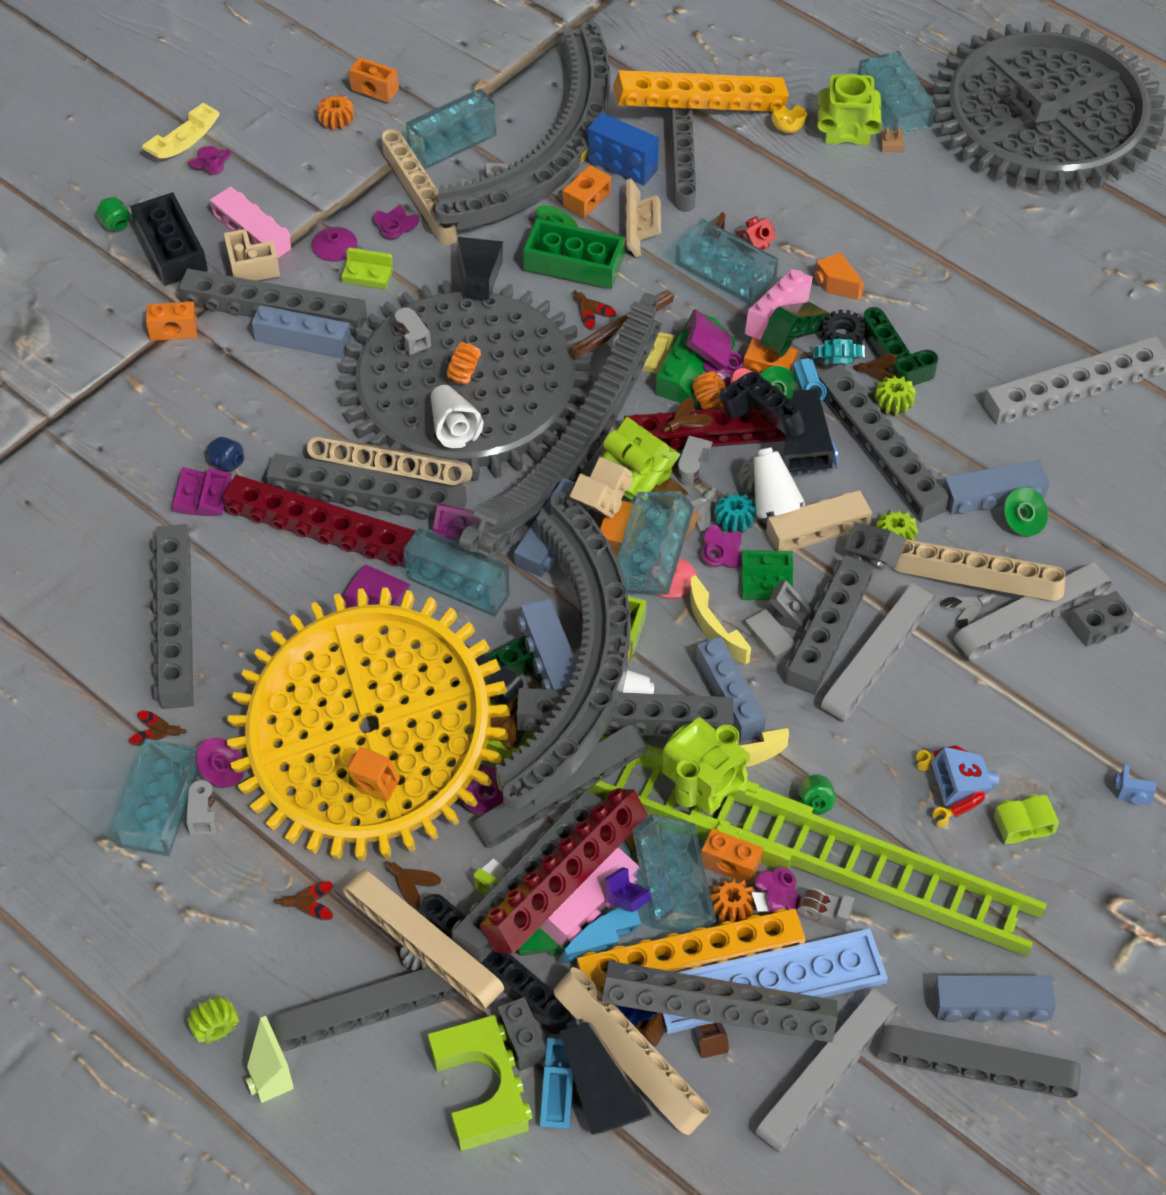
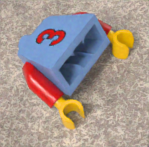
M958 745L934 750L932 754L926 750H920L916 755V760L919 761L917 763L918 770L927 771L931 768L932 763L944 805L950 806L949 809L938 807L934 810L933 818L940 815L945 817L937 822V827L939 828L947 826L949 817L953 815L958 817L978 806L984 801L985 795L992 787H996L999 783L998 773L996 771H987L981 755L970 753Z

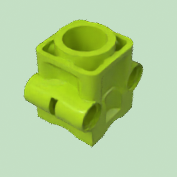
M834 74L830 77L829 88H823L818 92V129L826 133L825 144L850 142L856 145L869 146L871 135L881 131V94L879 91L874 90V78L872 76Z
M626 417L618 430L612 431L606 437L603 443L606 451L602 458L621 465L633 473L631 486L624 492V495L631 500L636 496L645 502L656 485L659 486L670 478L672 473L671 467L681 454Z
M698 717L691 724H686L679 728L666 743L662 752L663 773L676 783L675 799L679 805L687 808L698 805L710 816L720 807L725 796L738 791L747 783L746 764L749 762L750 754L739 745V732L732 725H722L715 729L704 719Z

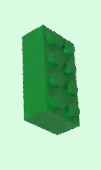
M536 219L523 250L524 270L612 289L625 257V237Z

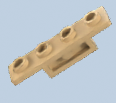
M630 178L627 179V189H625L627 205L624 207L627 215V220L624 223L626 229L625 246L637 258L641 256L640 241L661 234V200L655 195L640 201V190Z

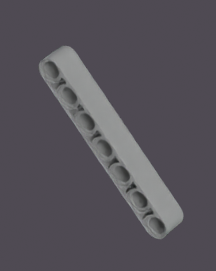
M1091 563L1066 576L1065 593L1060 600L1050 601L1025 596L962 628L955 635L954 641L970 660L977 659L1104 594L1111 587L1112 580L1097 563Z
M912 583L823 699L821 708L843 721L847 720L929 612L936 595Z
M874 988L836 1032L833 1042H828L763 1119L756 1130V1135L778 1152L783 1151L881 1033V1028L891 1021L899 1008V1004Z

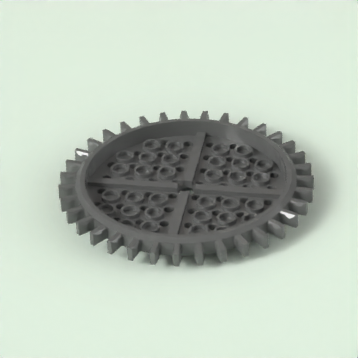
M1030 21L1025 22L1024 30L1021 33H1015L1011 24H1006L1005 36L999 37L990 28L986 38L988 42L984 43L974 35L971 38L970 47L974 49L973 51L959 44L956 56L961 59L949 54L945 65L948 68L940 66L937 78L940 80H935L933 90L934 93L940 94L933 95L932 106L943 108H936L934 119L935 121L950 120L942 122L940 133L944 135L957 132V134L951 136L950 147L955 148L966 144L968 147L964 148L962 159L966 161L977 154L982 157L979 161L978 170L982 172L990 164L998 167L996 175L998 180H1001L1007 171L1017 174L1016 186L1019 187L1023 184L1025 177L1036 179V189L1040 191L1045 184V180H1056L1058 192H1063L1066 180H1075L1078 190L1082 191L1088 177H1092L1097 185L1102 187L1106 177L1104 173L1107 171L1117 181L1121 180L1123 169L1119 165L1122 164L1130 171L1135 172L1139 161L1132 155L1146 162L1151 152L1149 148L1156 150L1160 139L1158 136H1162L1165 124L1160 122L1165 120L1166 109L1157 108L1163 107L1165 96L1151 95L1158 93L1160 83L1159 81L1143 83L1149 80L1151 69L1145 68L1135 71L1134 69L1137 68L1139 62L1137 55L1126 61L1123 60L1121 57L1123 56L1125 46L1121 44L1113 51H1110L1106 48L1108 37L1105 35L1098 43L1089 41V29H1085L1081 33V37L1070 35V24H1065L1062 33L1051 32L1050 22H1045L1042 32L1033 31ZM1037 77L1062 100L1056 120L1035 123L1014 104L1010 97L1016 80Z
M445 280L442 284V293L433 296L428 286L422 285L423 299L415 302L407 292L402 293L404 305L402 308L414 310L430 332L431 347L412 355L408 354L405 349V338L396 330L395 313L398 310L388 301L384 303V312L388 316L385 320L372 313L368 315L369 325L375 329L373 332L359 327L356 328V339L365 344L361 346L347 342L346 351L347 355L357 357L358 360L341 359L340 362L341 372L356 373V375L339 376L340 389L356 388L357 391L340 393L342 406L359 403L360 406L346 410L347 420L350 423L362 418L366 419L365 422L356 426V433L361 438L374 431L377 435L369 440L370 445L382 446L387 443L392 449L465 462L472 469L473 481L479 479L480 466L491 465L492 471L497 478L501 477L502 466L500 462L511 460L513 466L520 471L523 470L522 457L520 455L528 451L539 462L542 460V449L538 446L544 441L551 447L556 446L559 438L553 432L557 429L565 433L567 426L570 427L571 422L564 419L565 416L575 418L576 413L580 412V407L571 404L572 401L585 403V398L589 397V391L575 389V386H592V374L575 373V371L591 369V358L589 356L575 359L570 354L571 346L578 342L568 344L567 341L577 337V327L573 325L560 331L558 327L565 324V313L561 311L550 319L545 315L550 312V301L547 299L535 309L530 306L532 303V292L529 290L520 301L512 298V284H508L505 287L502 295L493 293L492 290L489 300L465 297L464 288L463 291L451 292V286L448 280ZM461 342L475 345L474 347L479 348L481 352L472 379L466 385L456 383L447 376L450 361L456 347ZM440 385H448L480 412L483 419V429L479 437L475 441L471 439L462 448L446 447L436 439L430 396L432 391ZM388 455L386 461L392 463V457ZM411 459L409 462V467L411 470H413V468L415 467V462L413 459ZM435 463L432 465L433 474H435L437 468ZM458 467L454 471L455 477L458 475Z

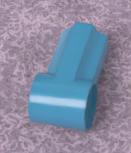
M805 358L793 363L791 367L799 390L818 389L822 402L827 391L824 384L819 380L813 360Z

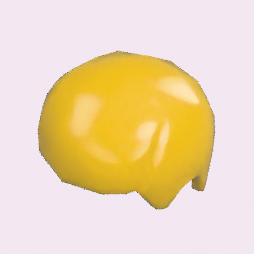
M783 105L779 110L773 111L771 119L779 131L792 134L798 132L803 127L807 112L799 105H795L791 110L787 109L786 105Z

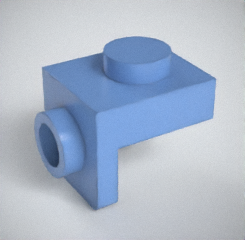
M1124 764L1121 773H1116L1114 788L1118 789V800L1130 801L1138 805H1151L1156 792V782L1129 778L1130 765Z

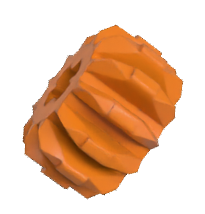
M337 94L333 97L329 95L328 99L321 98V103L317 107L320 124H323L325 128L332 127L333 131L336 128L343 129V126H350V122L354 120V109L352 102L346 96L339 97Z
M459 343L447 370L448 378L459 384H468L481 356L480 349L470 343Z
M715 371L698 375L694 379L693 384L697 402L701 404L703 409L724 408L719 395L726 386L721 376Z
M734 876L731 878L730 883L722 879L719 886L714 885L712 895L709 897L712 915H719L720 923L726 919L735 922V920L743 921L746 917L752 916L754 914L753 908L756 906L751 893L754 892L753 887L746 888L745 880L736 883Z

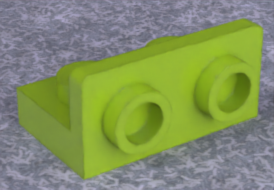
M348 248L346 252L347 262L341 276L342 283L387 290L393 273L392 255L383 252Z

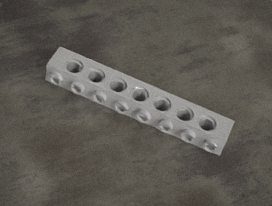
M1153 337L987 389L984 406L996 425L1010 423L1015 419L1032 416L1037 412L1054 409L1057 406L1069 402L1073 403L1088 396H1095L1110 389H1117L1132 382L1136 383L1151 376H1159L1166 372V349L1157 337Z

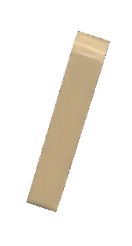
M396 129L385 130L381 137L383 154L437 240L443 245L455 243L458 238L456 226L453 223H439L434 218L438 197L437 188L401 132Z
M314 437L307 445L309 455L318 460L449 485L465 484L472 478L471 467L461 461L333 437ZM321 443L325 446L324 453L320 451ZM344 446L347 449V456L345 458L342 455V448ZM366 450L369 452L370 455L368 462L364 458V453ZM388 455L392 457L391 466L386 462ZM411 459H413L415 462V468L413 471L409 467V462ZM434 463L438 467L436 475L432 472V465ZM457 467L461 471V477L459 480L454 475V471Z
M906 539L896 567H892L900 573L1050 601L1060 600L1065 593L1066 573L1060 567Z
M362 870L343 888V893L350 902L479 1009L485 1010L504 991L505 988L502 982L493 973L367 870Z
M571 968L554 988L553 992L557 999L577 1020L583 1019L584 1023L590 1022L594 1025L623 1071L680 1132L691 1135L709 1115L710 1109L708 1105L615 1005L602 1003L603 992L580 969Z

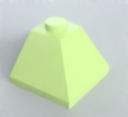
M266 1016L260 1018L247 1066L250 1077L245 1079L251 1095L258 1094L261 1103L294 1089L288 1064Z

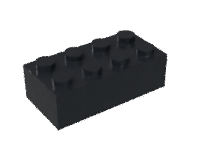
M174 192L130 206L134 225L164 285L182 280L187 269L208 271L205 252Z

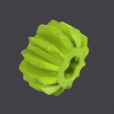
M893 375L891 379L884 377L882 382L878 383L874 398L879 408L885 409L886 414L894 412L897 416L899 411L906 414L908 409L912 408L916 391L913 388L912 381L905 382L904 376L898 379Z
M889 509L886 515H880L875 524V527L892 531L908 540H914L918 533L916 519L910 518L909 512L902 514L900 509L896 513Z
M217 996L213 1000L208 998L206 1002L199 1003L197 1008L190 1011L191 1015L187 1018L194 1038L198 1042H205L206 1044H210L212 1041L218 1042L221 1038L228 1037V1033L236 1029L235 1025L239 1022L238 1014L232 1002L228 998H222L221 996Z

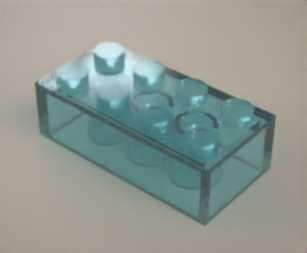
M900 51L859 61L858 75L872 76L874 78V90L879 91L881 94L882 121L886 127H889V131H895L898 127H901L903 134L933 126L936 107Z
M481 88L406 122L408 145L424 170L497 136L495 102Z
M702 218L676 244L675 264L751 305L777 278L778 258Z
M682 491L637 493L617 558L627 588V594L669 595L694 510V506Z
M420 527L404 548L406 577L410 581L496 617L510 596L509 565L499 559H492L478 551H467L459 547L458 542L445 539L433 531H427Z
M145 738L112 828V834L117 847L170 857L188 805L189 788L196 781L199 773L195 760L198 751L197 747Z
M651 814L632 829L643 886L651 892V901L647 903L652 928L680 934L689 933L699 927L708 928L716 922L695 824Z

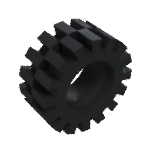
M843 309L838 310V314L835 311L831 312V316L828 314L823 321L821 334L823 344L825 340L852 339L853 344L862 345L865 332L863 318H857L858 314L855 312L851 315L850 310H847L846 313H843ZM845 329L850 331L851 333L841 334L836 332L835 330Z

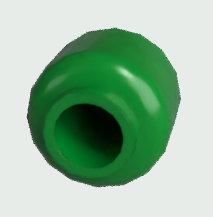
M119 198L103 199L96 210L98 219L107 230L121 231L129 223L130 212Z
M814 774L801 782L799 786L801 803L813 807L812 814H824L833 808L836 795L832 782L827 777Z

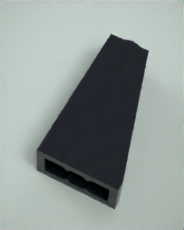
M467 237L457 238V262L465 297L489 300L503 263V241Z
M818 389L793 391L792 401L798 406L806 424V429L802 434L795 437L786 435L783 461L788 471L799 472L833 468L834 449Z
M583 1019L567 1023V1029L561 1030L560 1034L591 1135H598L652 1117L649 1108L594 1025L590 1022L584 1023Z

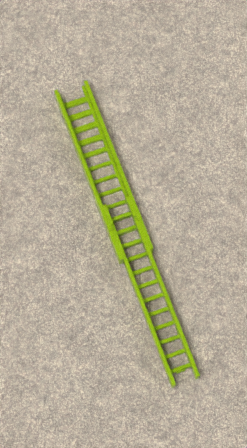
M490 699V706L499 705V703ZM517 710L514 714L515 722L517 720ZM468 729L466 734H472L474 731ZM525 731L517 748L507 749L502 740L488 739L486 749L495 750L500 753L502 757L501 762L504 763L505 758L512 760L513 752L520 754L519 747L521 745L527 747V739L534 740V732L539 731ZM603 734L598 743L611 735ZM646 744L648 749L643 755L626 765L616 786L600 781L587 789L597 797L605 800L610 791L616 788L624 789L635 765L638 764L653 770L641 796L638 795L648 814L646 819L660 822L661 825L705 842L711 829H716L763 847L761 864L774 869L778 867L790 869L792 865L1025 957H1028L1033 942L1013 934L1018 921L1016 917L1018 910L1042 919L1047 903L812 814L813 807L759 787L760 785L748 780L738 791L724 797L726 801L717 819L700 813L702 809L698 805L694 806L690 815L673 809L676 803L675 787L666 805L649 800L648 798L660 774L664 773L663 750ZM735 801L752 807L742 829L730 825L731 822L726 821ZM760 812L777 818L768 839L751 833ZM784 821L802 828L793 849L775 842ZM810 830L828 837L819 859L800 852ZM835 840L854 847L845 869L826 862ZM861 850L880 857L871 879L852 872ZM887 860L906 867L897 889L878 882ZM913 870L932 877L923 899L904 892ZM939 880L958 887L950 909L930 902ZM965 890L985 897L976 920L957 913ZM992 900L1012 907L1003 930L983 923Z

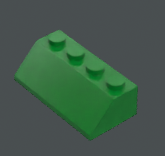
M703 314L716 325H718L720 328H722L724 331H726L725 328L716 320V318ZM688 319L656 376V395L678 403H682L687 398H692L694 400V408L700 410L701 404L697 402V397L694 395L693 384L694 379L698 375L707 372L703 369L706 359L686 345L690 333L686 329L689 322ZM731 336V342H732V344H731V351H732L733 347L735 346V342H736V341H735L734 338Z

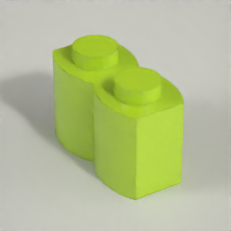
M1032 794L1023 801L1005 800L996 807L993 816L1005 844H1015L1030 838L1046 837L1056 833L1059 826V820L1048 795Z

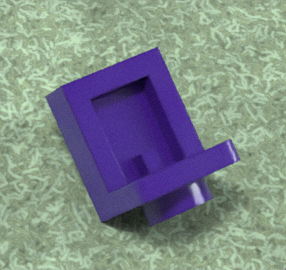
M621 867L605 878L608 903L623 908L626 911L634 912L651 901L650 890L629 882L628 868Z

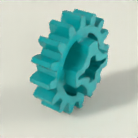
M852 339L825 340L824 346L813 347V359L825 360V365L853 364V359L865 357V346L853 344Z

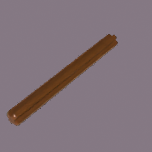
M665 290L656 296L658 297L656 311L673 302L675 296L670 290ZM627 313L571 346L570 354L575 359H579L607 342L627 320Z

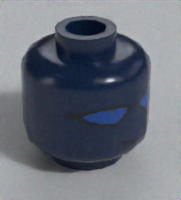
M218 437L209 444L207 456L210 464L214 467L232 472L242 465L244 450L239 442L227 437Z

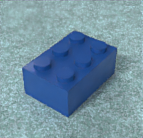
M601 113L588 127L589 162L627 179L631 178L633 182L643 186L658 170V136L604 113Z

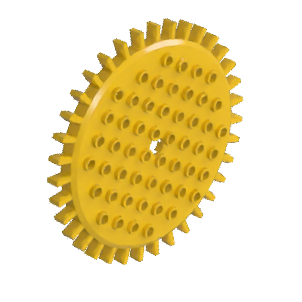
M382 587L379 605H368L369 598L363 588L358 589V606L346 608V603L339 593L334 594L336 612L324 616L322 608L314 602L311 604L312 613L316 618L314 622L304 627L301 619L293 614L289 618L292 627L297 633L288 640L275 630L270 633L273 641L280 648L273 656H270L263 650L256 649L254 654L261 663L266 664L261 674L243 669L242 676L249 683L255 684L252 694L243 692L233 693L232 697L237 703L249 706L247 715H229L228 722L234 727H245L246 736L227 739V745L232 750L247 748L248 756L231 762V768L236 773L252 768L255 776L238 785L239 789L245 795L259 787L262 788L264 794L256 799L250 807L256 814H259L273 803L278 809L267 820L266 824L271 830L275 831L286 818L294 822L285 836V839L292 845L295 844L305 829L312 833L307 844L309 852L316 855L323 838L332 839L331 856L335 860L341 859L345 842L356 843L355 855L359 861L366 860L367 842L379 841V850L384 858H391L389 839L402 836L403 844L411 852L415 850V840L411 835L412 831L424 826L426 834L433 840H436L439 836L436 827L431 822L443 813L447 820L455 826L460 822L456 812L450 808L458 798H461L467 805L472 807L478 804L473 794L465 790L472 780L479 782L481 785H491L490 777L485 772L479 771L478 768L482 760L501 764L502 757L500 753L495 750L486 749L488 739H508L506 729L490 727L491 718L510 716V710L507 705L503 704L490 706L489 697L506 693L507 688L504 681L486 685L484 677L499 671L500 666L496 659L478 666L475 659L490 648L485 639L477 642L470 648L466 647L463 642L475 632L470 622H467L454 634L449 629L457 618L454 609L450 607L439 621L431 618L437 607L434 598L429 597L421 612L412 610L415 597L412 591L406 590L400 607L390 605L392 600L391 593L388 588ZM383 629H388L385 635H381L380 632ZM357 638H364L361 643H355ZM415 643H420L419 648L412 649ZM333 646H339L337 651L331 652ZM394 651L395 655L392 658H388V653ZM310 654H313L314 657L311 660L307 661L306 657ZM446 658H453L450 663H444ZM365 660H370L368 666H362V663ZM422 666H427L425 672H419V669ZM340 669H345L344 674L337 675ZM396 675H402L399 681H394ZM320 677V681L318 683H312L314 678ZM453 681H460L458 686H451ZM372 683H377V687L375 689H369V686ZM290 686H295L294 691L287 692ZM429 689H434L435 691L432 695H426ZM352 692L349 698H344L345 693ZM409 698V702L401 704L402 699ZM321 701H327L325 706L319 707ZM461 704H467L465 710H458ZM378 707H384L381 713H376ZM297 709H302L300 715H294ZM442 713L439 719H433L434 714ZM354 715H358V716H359V718H358L357 721H355V722H351V721H350L351 718H352V716H354ZM367 716L378 718V730L375 729L372 732H366V734L361 731L360 726L364 718ZM271 718L277 719L274 724H269ZM410 722H416L415 727L408 728ZM328 724H333L331 730H325ZM472 727L475 729L472 734H466L468 728ZM391 730L389 736L383 737L384 731ZM303 733H308L307 738L300 739V736ZM442 737H449V740L446 743L440 742ZM360 739L366 740L361 745L363 748L389 758L392 754H398L397 759L391 762L399 777L405 778V782L396 786L388 802L359 791L348 772L349 759L358 751L360 746L357 743ZM283 741L281 747L275 748L277 742ZM418 745H423L422 751H415ZM334 748H340L339 753L332 754ZM310 756L315 757L312 763H307V759ZM449 761H456L455 766L448 767ZM284 765H289V769L286 772L281 771ZM425 769H430L431 772L429 775H422V772ZM341 772H347L344 778H339ZM321 780L320 786L313 787L315 781ZM296 789L294 795L288 796L289 790ZM437 793L434 798L429 800L431 794ZM348 796H354L351 802H345ZM412 802L411 808L404 809L405 803ZM328 804L327 810L320 811L322 805ZM381 811H386L385 817L378 818V814ZM355 820L361 821L359 826H352Z

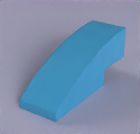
M617 908L595 920L567 946L559 958L560 963L563 964L577 960L578 957H582L588 952L600 953L609 951L619 942L618 937L634 934L641 925L637 910L630 912L623 908Z
M547 1038L540 1127L570 1129L574 1076L563 1040Z

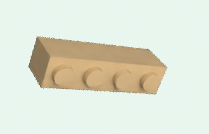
M860 490L852 493L847 492L835 498L823 499L818 503L800 506L801 508L788 513L768 517L766 532L776 551H792L849 534L854 522L870 525L872 511Z

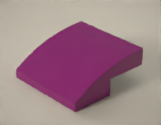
M694 309L686 328L690 331L686 345L719 370L727 368L732 344L730 334Z
M182 467L171 511L199 516L222 515L224 510L223 495L230 484L232 473L209 467L207 473Z
M441 503L437 504L434 526L430 531L426 555L475 566L479 552H470L459 547V540L466 527L481 523L482 519L474 516L473 510Z
M365 564L353 579L342 598L346 603V608L358 606V589L363 588L369 598L368 605H379L382 587L388 588L391 593L392 600L390 605L400 606L410 584Z

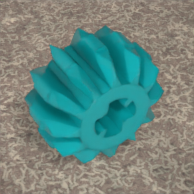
M736 492L732 496L726 493L725 498H719L714 508L717 525L722 526L724 531L731 529L732 532L740 530L743 533L746 527L752 528L756 518L754 500H748L747 494L739 496L738 492Z

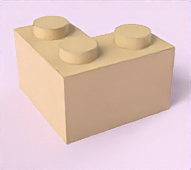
M247 229L224 233L233 277L255 281L280 277L273 241L250 245Z
M599 457L590 477L583 474L579 475L570 497L586 508L613 518L614 514L621 507V499L624 492L631 486L633 473L621 465Z

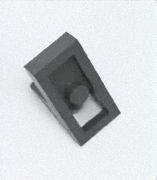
M786 580L778 581L769 599L776 608L772 616L780 625L804 633L808 620H813L815 617L813 614L814 610Z

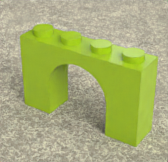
M495 1015L428 1034L429 1047L437 1072L467 1063H481L493 1069L501 1081L498 1091L487 1102L451 1113L460 1151L529 1131L528 1120L532 1119L531 1109L528 1102H522L520 1093H524L522 1081L519 1075L514 1077L512 1067L516 1066L511 1049L506 1050L504 1041H507L506 1031L503 1024L498 1025Z

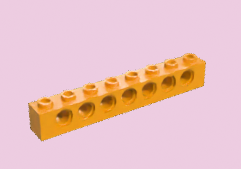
M618 70L613 85L616 100L620 106L773 112L786 105L789 98L784 78Z
M779 909L772 914L765 916L753 915L743 921H726L716 927L707 929L699 927L689 933L680 935L677 933L669 934L663 939L654 941L646 939L638 942L636 945L627 947L615 946L609 951L600 953L588 952L582 957L577 958V968L583 971L604 993L607 973L603 972L602 969L608 968L609 961L625 964L639 962L642 964V967L682 972L804 944L805 935L796 909ZM774 931L778 935L770 936L766 932ZM747 937L751 941L742 942L739 940V938ZM719 943L722 944L724 947L715 948L712 946V944ZM687 949H692L696 951V953L687 954L684 951ZM664 955L667 956L669 959L662 961L659 960L657 957Z

